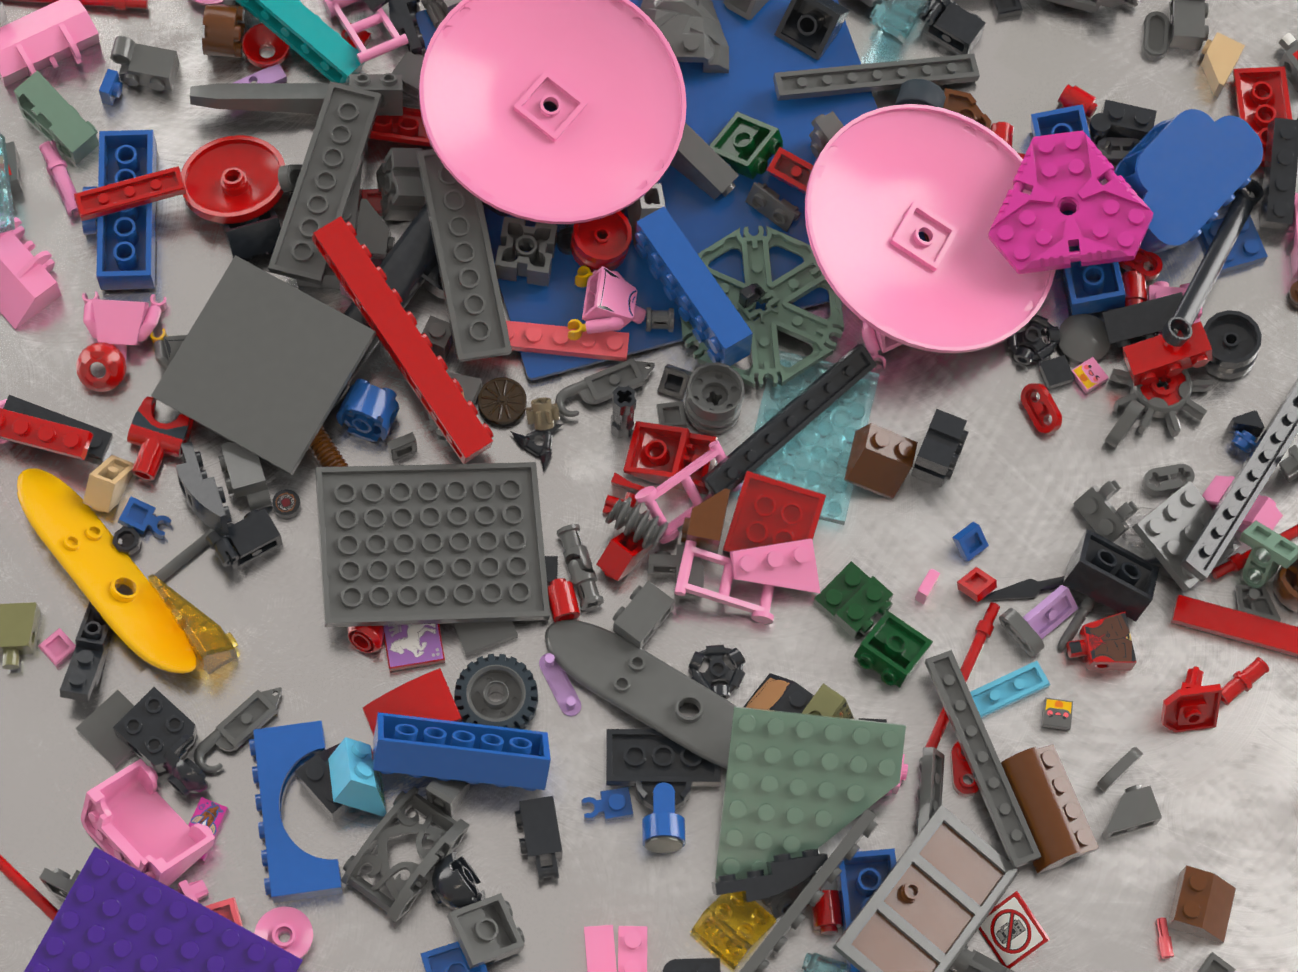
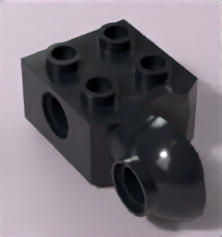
M153 687L113 727L115 735L148 766H151L156 773L167 771L171 775L167 779L168 782L183 796L186 797L189 793L204 792L209 789L208 785L204 782V779L207 777L206 774L189 758H186L184 761L181 760L187 753V750L195 743L197 735L196 725L161 692Z

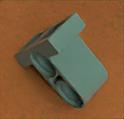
M1254 521L1246 528L1239 539L1252 548L1242 572L1243 580L1252 588L1262 587L1276 574L1280 565L1287 569L1298 559V545L1258 521Z

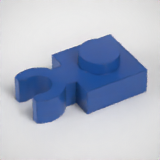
M130 496L118 523L125 527L134 528L140 534H144L146 528H148L155 537L163 539L165 532L159 530L157 525L165 524L170 526L172 520L164 515L154 516L155 507Z
M629 787L600 791L601 800L586 797L581 801L582 806L591 805L594 808L592 813L584 814V820L592 821L600 814H604L605 822L633 817Z

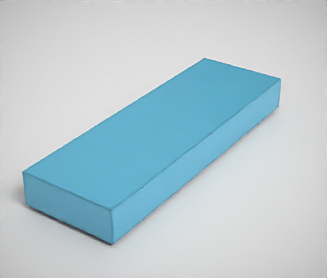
M1035 661L970 693L983 719L1049 688L1051 684L1038 661Z

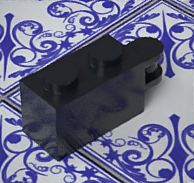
M553 796L519 801V810L514 811L516 826L517 828L522 827L524 838L519 839L521 856L527 855L528 863L536 862L539 882L543 881V878L554 876V879H558L559 873L556 859L562 858V845ZM551 860L552 865L541 866V861Z

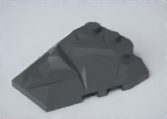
M712 0L642 1L640 9L649 16L663 33L678 62H703V73H729V46Z

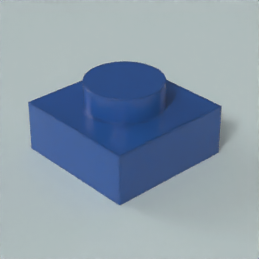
M107 69L99 89V94L103 104L112 106L115 98H119L122 93L123 83L120 81L118 71Z
M975 522L970 523L952 537L961 557L966 561H970L989 546L980 525Z

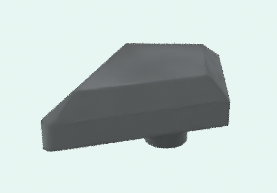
M1247 584L1235 586L1238 611L1278 622L1281 621L1265 585L1260 588H1252Z

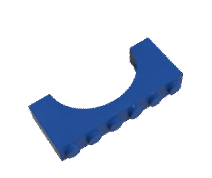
M322 720L254 729V739H249L251 756H256L257 766L252 767L254 784L259 783L260 794H255L257 812L262 811L263 822H258L260 839H265L266 849L261 850L263 867H268L269 878H264L266 896L271 895L273 903L343 894L338 859H322L304 852L291 840L282 821V800L290 779L295 774V771L313 756L326 750Z

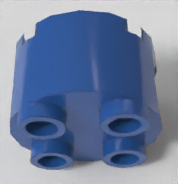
M357 379L350 386L337 413L338 423L341 426L345 423L349 426L347 431L360 439L377 442L379 437H381L383 441L386 439L400 409L398 402L395 400L397 395L389 388L381 389L371 385L364 379Z

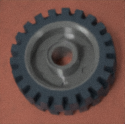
M488 654L486 658H483V656L478 657L474 663L471 661L467 668L462 670L455 685L454 701L464 723L525 729L529 725L530 720L533 719L537 709L538 689L532 672L527 670L523 662H517V659L512 656L507 658L506 654H500L499 656ZM493 692H500L504 697L501 701L494 702L489 699V695Z

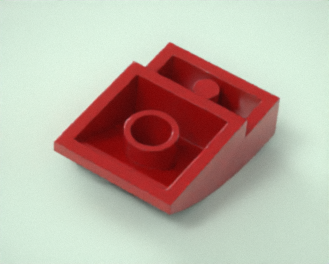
M636 421L623 471L637 478L661 485L710 450L709 444L718 439L715 436L690 433L688 428ZM715 458L690 475L700 494L708 495L709 493L701 478L715 467ZM681 482L673 487L674 489L685 491Z
M441 668L415 678L362 707L373 735L375 733L378 712L462 722L461 715Z

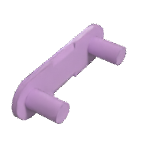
M546 653L540 658L539 667L563 714L570 717L576 716L581 711V701L566 672L555 661L554 655Z

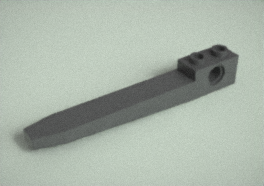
M349 74V83H339L380 93L382 100L377 116H403L402 74ZM216 83L191 86L190 105L227 110L319 114L329 83Z

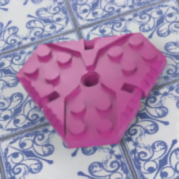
M1083 130L1033 137L1025 157L1013 179L1014 187L1008 190L988 233V238L1018 274L1071 268L1070 262L1081 261V266L1134 260L1153 219V212L1121 175L1117 176L1115 174V167L1109 163L1108 159L1103 156L1102 152L1097 149L1096 145ZM1106 179L1108 183L1102 185L1100 182ZM1025 189L1031 191V194L1028 195L1022 192ZM1070 210L1073 211L1074 214L1064 215L1062 214V212ZM1079 246V251L1069 252V247Z

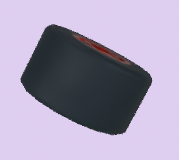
M910 79L902 83L895 105L917 104L943 108L946 96L944 91L931 81Z

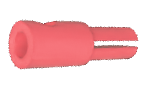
M1161 917L1156 920L1160 954L1162 959H1169L1174 957L1171 936H1169L1167 920Z

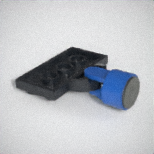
M606 729V786H635L637 797L642 804L653 810L652 814L642 819V845L647 850L655 853H672L680 850L685 846V818L676 814L675 810L683 806L690 797L692 786L720 787L721 767L692 753L654 729Z

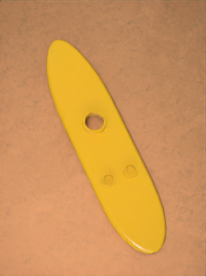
M36 468L22 471L17 479V496L26 518L44 544L111 629L137 656L150 665L171 673L183 674L192 672L196 668V656L178 620L129 555L121 553L115 548L112 543L114 536L90 506L84 504L83 499L56 476ZM121 584H124L132 590L133 595H122L116 588H120Z

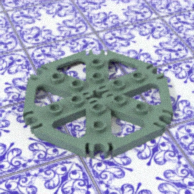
M758 226V234L756 236L750 235L748 227H745L742 238L739 228L701 251L698 255L753 333L751 344L752 366L747 370L739 369L733 365L730 367L739 373L744 384L755 388V377L758 378L757 384L759 388H763V379L770 378L773 381V387H777L778 376H780L781 386L833 354L837 343L829 338L836 336L841 339L844 332L842 302L823 276L809 244L766 226L767 236H763L764 229L762 226ZM772 247L783 248L803 258L804 262L772 282L769 250ZM731 249L740 251L742 254L744 283L709 268V263ZM758 283L765 291V295L756 302L760 304L767 303L765 311H762L760 308L756 310V302L744 309L739 303L740 290L751 284ZM822 287L829 294L831 316L826 320L792 305V303L816 288ZM680 316L682 342L686 340L685 347L689 348L692 345L699 347L698 350L693 352V358L698 359V363L702 365L713 363L708 356L706 345L703 342L699 343L695 338L690 322H685ZM777 330L810 344L813 352L791 367L782 366L780 364Z

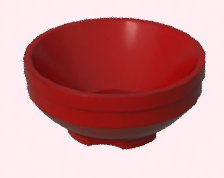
M263 23L251 27L245 33L242 40V48L246 59L254 66L260 68H267L278 63L281 64L289 54L290 46ZM270 47L275 50V53L272 57L264 58L260 55V51L263 48Z
M97 342L88 345L82 350L76 362L79 380L84 386L93 391H110L121 384L126 375L127 365L123 354L118 348L109 343ZM99 362L105 366L106 373L103 377H95L91 373L92 363Z

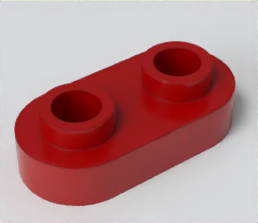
M1139 248L1134 260L1118 262L1119 266L1127 271H1138L1139 274L1145 276V280L1156 279L1163 267L1162 260L1157 254ZM1144 266H1149L1151 271L1145 270Z
M1040 383L1026 385L1021 392V402L1035 428L1041 433H1054L1059 430L1062 425V415L1046 386ZM1037 393L1040 395L1039 401L1036 399ZM1050 415L1052 416V423H1051V424L1049 423V416H1050Z
M958 741L950 752L952 786L960 796L971 797L978 792L979 788L965 756L961 754L962 748ZM963 777H970L973 783H964Z

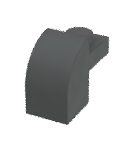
M677 544L676 555H671L667 551H657L654 554H649L648 573L675 574L676 587L685 546ZM694 556L688 584L704 588L703 562L701 558ZM687 592L685 596H696Z

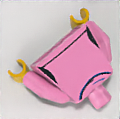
M581 266L575 276V285L578 287L587 286L582 320L586 321V323L582 324L578 319H571L568 322V329H576L568 332L570 340L580 339L582 332L587 331V334L618 331L631 321L640 324L644 320L646 310L636 305V288L626 282L619 272L610 271L603 266L598 270H594V272H591L586 266Z

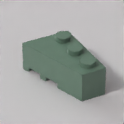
M38 70L14 90L22 116L50 142L55 141L57 148L74 164L77 165L99 146L96 135L98 131L89 121L85 122L78 111L55 90Z

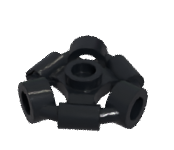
M1037 314L1029 321L1030 327L1020 333L1016 332L1007 338L1008 349H1012L1014 359L1023 365H1030L1031 362L1036 360L1041 362L1054 353V347L1060 343L1058 326L1051 325L1047 318ZM1046 329V339L1048 344L1044 343L1042 340L1041 330ZM1020 345L1029 346V347H1031L1032 349H1034L1035 353H1033V351H1031V350L1028 349V348L1019 347V346H1020Z
M724 644L706 646V649L700 652L695 651L688 668L691 669L693 680L723 698L728 699L730 694L735 689H739L745 676L743 668L746 661L736 647L730 649L725 648ZM725 655L727 656L728 660L733 665V667L736 669L731 670L724 663L723 657ZM708 657L710 659L708 669L703 673L699 672L704 658ZM718 680L728 683V685L711 687V683Z

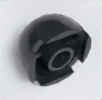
M456 851L450 853L436 864L432 871L431 881L434 888L431 890V894L434 900L439 905L444 903L453 910L486 899L485 891L479 892L476 884L481 882L477 874L463 856L458 859L456 858Z

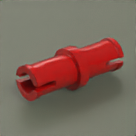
M1257 657L1244 670L1235 672L1233 679L1222 687L1221 702L1229 705L1243 691L1248 692L1254 682L1269 672L1270 669L1266 662Z

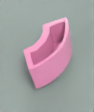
M1216 475L1202 496L1213 510H1215L1234 480V476ZM1259 495L1237 531L1242 533L1254 521H1258L1273 530L1283 515L1277 509L1274 500L1267 496Z

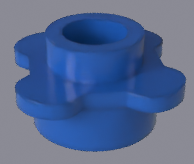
M1236 430L1234 432L1235 437L1231 442L1245 453L1250 454L1256 445V437L1245 430L1241 433Z

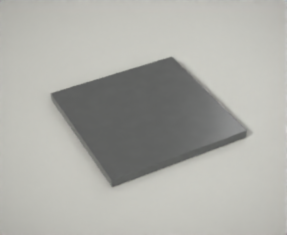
M235 255L151 396L293 475L374 339L376 332Z

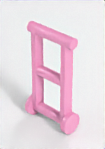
M323 0L329 17L337 16L360 52L357 54V58L361 64L409 44L407 36L405 34L399 35L382 7L376 11L377 14L350 24L340 8L360 0ZM383 23L393 39L366 49L356 33Z
M718 440L709 444L710 450L657 488L648 486L635 495L638 503H645L647 509L650 510L652 518L657 515L659 516L658 525L661 526L667 520L659 508L656 499L680 482L688 494L693 506L668 524L666 532L659 541L661 544L671 542L677 538L680 533L677 528L683 525L685 517H691L692 508L712 497L710 493L702 499L690 475L713 458L719 464L727 457ZM740 483L735 487L733 492L739 491L742 488V484Z
M686 540L674 591L676 595L685 596L687 592L752 613L751 619L763 624L773 623L774 615L769 612L775 586L764 584L759 606L729 597L733 580L731 558L697 548L695 541ZM694 556L724 566L718 593L688 584Z

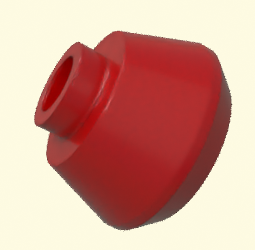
M383 625L348 627V638L351 644L362 652H377L382 647L384 628Z

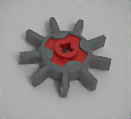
M1113 368L1109 378L1112 381L1130 386V394L1116 400L1113 406L1115 412L1126 409L1131 401L1135 399L1145 406L1143 410L1144 415L1139 421L1138 432L1143 434L1151 424L1152 417L1165 418L1172 437L1178 436L1181 431L1176 414L1182 409L1200 421L1207 412L1206 409L1190 399L1191 392L1210 391L1213 386V379L1191 380L1187 369H1184L1176 376L1169 377L1166 375L1157 378L1155 382L1149 385L1140 384L1134 386L1130 373Z

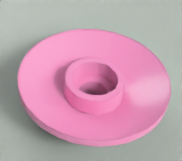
M277 907L268 911L260 918L255 928V934L299 958H302L308 952L313 941V928L310 920L303 912L292 907ZM283 934L290 936L289 941L285 943L281 942L279 938Z

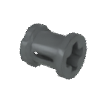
M647 307L646 332H650L651 329H668L669 332H673L674 308H669V310H652L651 307Z

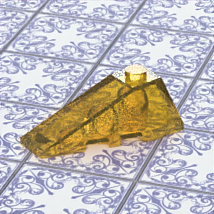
M153 574L148 576L150 584L156 589L165 606L170 608L171 614L180 629L184 630L194 653L208 675L238 657L235 650L238 644L231 632L225 634L220 625Z

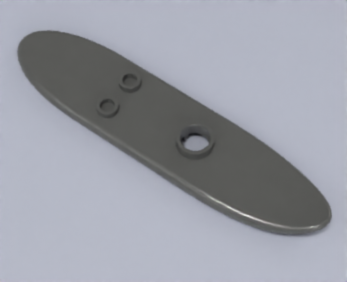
M577 620L557 621L547 628L545 642L550 653L554 655L557 664L574 680L692 753L727 769L733 709L736 705L642 648H638L620 635L605 628ZM684 703H693L699 708V713L693 717H687L680 713L679 708L683 707Z

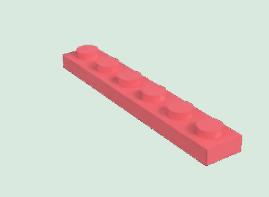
M506 321L513 351L627 361L629 333L609 331L587 334V331L582 332L580 339L570 340L568 332L576 329H568L565 326Z

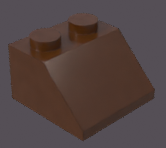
M873 423L855 431L844 481L888 499H893L913 467L918 442Z
M723 489L692 508L691 517H685L680 543L692 540L697 543V548L718 554L728 506L729 489Z
M1186 865L1179 873L1168 920V928L1223 944L1236 888L1215 873Z

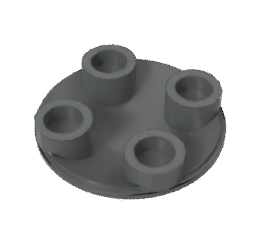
M1090 314L1072 315L1064 320L1059 328V346L1074 364H1082L1092 357L1098 361L1105 356L1110 348L1105 323L1096 316Z

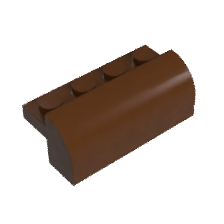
M1054 744L1038 749L1036 747L1029 748L1001 762L1041 854L1039 860L1032 862L1037 874L1061 867L1070 859L1095 852L1099 849Z

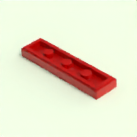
M176 166L75 193L74 197L81 221L186 194V189L180 168Z

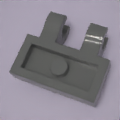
M1116 480L1106 482L1100 489L1096 485L1092 486L1073 503L1094 531L1111 542L1116 541L1130 528L1125 521L1139 510L1133 501H1130L1129 503L1125 502L1116 511L1108 501L1121 489Z

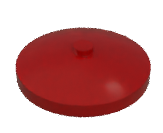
M235 135L213 140L197 149L187 159L182 168L181 175L186 189V194H182L184 201L192 212L208 221L231 224L254 219L270 210L282 197L284 191L279 185L278 170L280 166L285 165L284 159L273 145L256 137Z

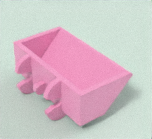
M58 0L0 27V79L5 87L27 76L30 77L37 70L40 71L51 65L55 69L59 67L57 62L70 56L78 65L82 63L80 52L100 43L99 33L79 0Z
M17 217L11 218L5 223L0 219V313L15 329H18L62 296L56 280L49 274L55 265V262L50 259L52 257L49 251H42L35 256L30 253L35 248V244L31 240L25 244L20 242L25 229L21 225L22 221Z

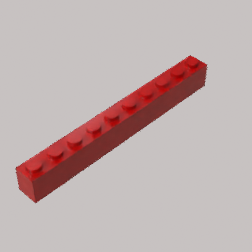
M341 216L313 232V243L371 329L376 332V336L463 464L467 463L491 448L492 438L494 437L491 429L486 423L482 424L476 416L478 411L475 405L470 400L468 402L461 394L463 389L457 379L450 378L446 372L448 367L440 355L436 357L431 349L433 345L425 333L421 334L417 329V321L410 311L406 312L400 304L402 299L396 289H390L385 282L387 277L380 266L375 267L371 261L372 255L365 244L360 245L355 237L357 233L353 225L349 221L345 223Z

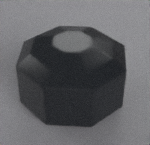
M122 527L114 533L112 543L119 552L131 556L139 550L141 538L134 528Z

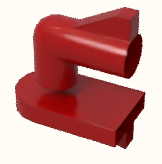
M614 473L611 480L613 486L637 493L645 488L630 482L617 473ZM626 492L625 499H621V501L631 497L630 507H634L637 502L635 494ZM607 495L602 512L610 513L619 498Z

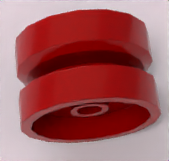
M619 211L604 218L575 223L571 236V250L574 260L580 266L588 267L591 272L600 269L602 266L610 271L619 267L625 260L632 240V228L628 218Z

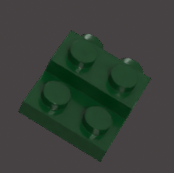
M736 112L709 146L726 163L730 164L736 173L754 179L757 174H763L766 171L768 160L777 153L779 147L783 148V140L778 128Z
M851 561L814 598L813 602L855 639L860 632L865 635L875 623L872 620L878 614L883 616L892 607L893 593L874 576L870 578Z
M887 610L861 642L854 657L858 659V663L862 668L866 670L873 669L880 674L885 684L890 686L896 685L900 688L929 650L933 641Z

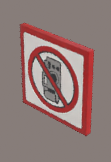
M1015 891L995 906L979 927L980 932L1002 965L1009 969L1050 940L1018 891Z

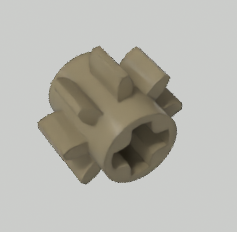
M550 398L534 399L531 401V407L526 408L528 424H534L536 430L551 429L555 426L554 420H560L557 403L552 404Z

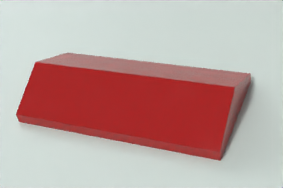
M1285 66L1233 69L1239 118L1245 120L1252 127L1262 142L1263 158L1259 167L1265 166L1268 124L1274 118L1292 119Z
M403 107V116H376L369 138L427 147L431 146L422 121L420 109Z

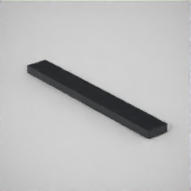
M857 344L703 476L701 481L712 496L723 489H729L731 492L744 480L747 471L753 473L876 367L877 364L864 345Z

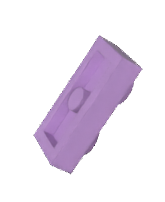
M1061 585L1023 618L1043 639L1079 608L1069 588Z

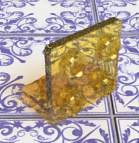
M741 891L720 895L702 913L690 932L734 970L754 944L777 920L756 901H743Z

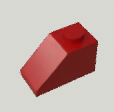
M624 532L611 539L596 565L603 570L606 576L619 581L634 569L653 545L644 549L642 548L643 538L635 543L633 542L634 532L629 536H625Z

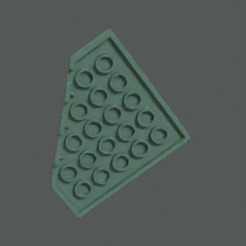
M734 706L715 879L726 874H735L736 878L747 877V871L764 869V874H768L766 862L774 861V855L790 853L791 858L802 856L801 851L818 849L867 808L900 783L906 725Z

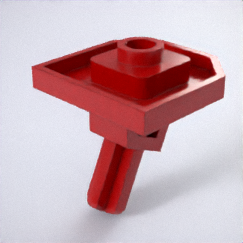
M1197 666L1189 668L1185 682H1182L1181 689H1178L1163 700L1161 714L1163 726L1175 733L1215 728L1217 726L1222 695L1220 684L1202 686L1204 672L1199 670Z

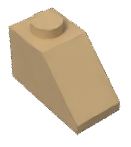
M1218 32L1213 41L1209 39L1206 41L1201 51L1205 55L1201 66L1212 93L1216 97H1219L1245 45Z
M114 455L107 458L89 474L83 503L91 506L96 511L110 512L120 502L133 476L131 470L134 463Z

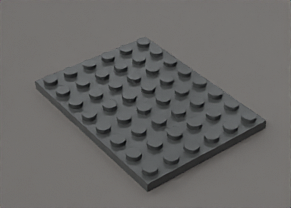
M536 462L316 467L315 476L325 627L549 620L550 608Z

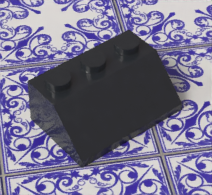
M1086 529L1067 566L1063 583L1118 613L1125 612L1126 617L1136 622L1153 600L1159 567Z

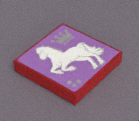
M439 624L383 625L390 672L445 663Z

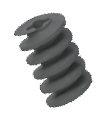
M620 497L608 514L605 523L610 524L616 520L614 529L619 530L625 526V536H629L634 532L633 542L637 543L643 538L642 548L646 549L653 545V551L666 532L669 523L666 521L659 526L658 515L650 520L648 519L649 509L641 514L639 513L640 503L630 507L632 498L628 497L626 500L621 501Z

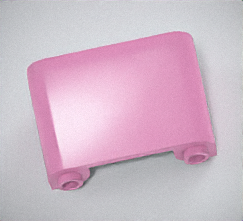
M139 759L87 791L81 813V822L87 833L106 853L170 886L212 848L215 837L211 829L206 825L196 823L190 828L156 792L158 780L156 771L151 766H147L142 759Z

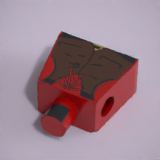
M1125 612L1083 625L1079 632L1080 640L1067 642L1069 658L1084 656L1085 665L1088 670L1130 671L1137 663Z

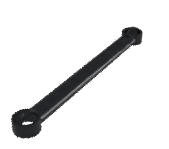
M1252 179L1244 187L1246 188L1245 192L1243 188L1237 189L1234 192L1235 198L1173 317L1162 328V336L1168 344L1180 347L1192 336V325L1253 207L1264 195L1263 188L1257 181ZM1251 192L1254 194L1255 198L1249 196ZM1180 330L1183 333L1184 337L1177 336Z

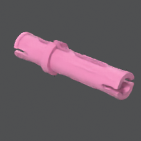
M46 141L39 146V149L45 159L47 173L52 176L68 216H77L79 211L74 194L77 192L66 169L68 167L67 163L61 158L55 141Z

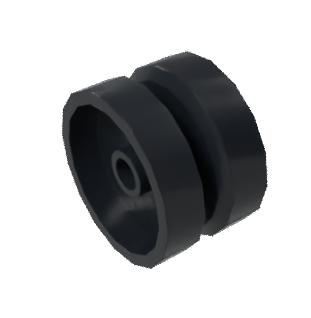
M1226 310L1216 313L1208 319L1204 326L1212 348V360L1203 367L1209 374L1221 379L1242 377L1251 371L1256 362L1262 339L1260 328L1249 315L1240 311Z

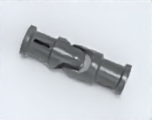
M571 524L558 529L556 534L558 538H561L565 550L563 556L571 575L573 586L578 590L581 599L580 607L582 610H588L603 604L604 599L603 596L599 595L595 583L597 577L593 570L587 547L582 543L579 534L580 526L579 524Z

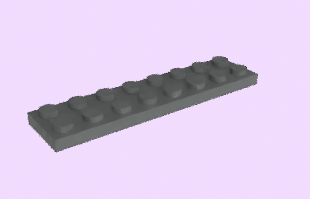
M330 81L268 267L270 273L322 285L328 263L312 241L313 232L340 216L344 217L382 100L380 93Z
M434 149L418 151V165L457 363L509 355L512 349L482 201L466 190L450 174Z

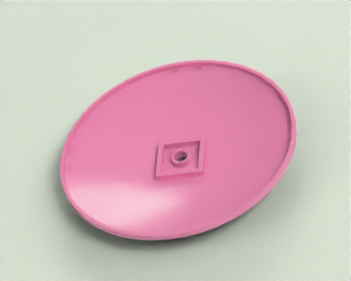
M462 0L448 13L432 36L420 72L419 104L422 121L428 139L445 168L466 190L484 203L501 212L533 222L548 224L588 222L604 218L633 204L644 196L666 172L677 152L685 126L686 92L677 58L669 42L656 24L629 0ZM551 101L556 104L557 110L549 112L544 108L543 103Z
M917 104L893 105L870 111L841 128L826 144L812 168L805 197V220L810 246L823 276L835 294L857 317L881 334L904 345L938 353H964L985 349L998 344L1014 335L1038 312L1048 295L1056 270L1018 274L989 240L988 233L1008 190L1014 187L1013 179L1023 159L993 131L957 112ZM1024 189L1022 193L1030 195L1031 191ZM918 232L926 233L929 237V242L922 241L919 238Z

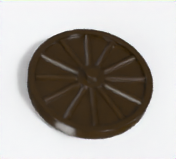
M506 377L494 378L483 385L478 395V407L481 414L495 424H509L518 420L523 415L527 406V396L524 388L517 381Z

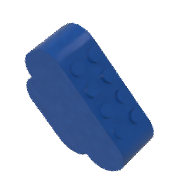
M1185 110L1174 118L1155 125L1119 162L1115 169V174L1117 176L1121 175L1153 212V219L1139 248L1158 254L1176 246L1179 247L1187 241L1195 240L1202 233L1200 228L1205 223L1209 224L1219 215L1217 210L1221 206L1225 207L1235 198L1233 193L1237 189L1244 188L1252 180L1250 175L1259 167L1263 158V146L1257 133L1245 120L1237 116H1224L1214 121L1207 113L1201 110Z

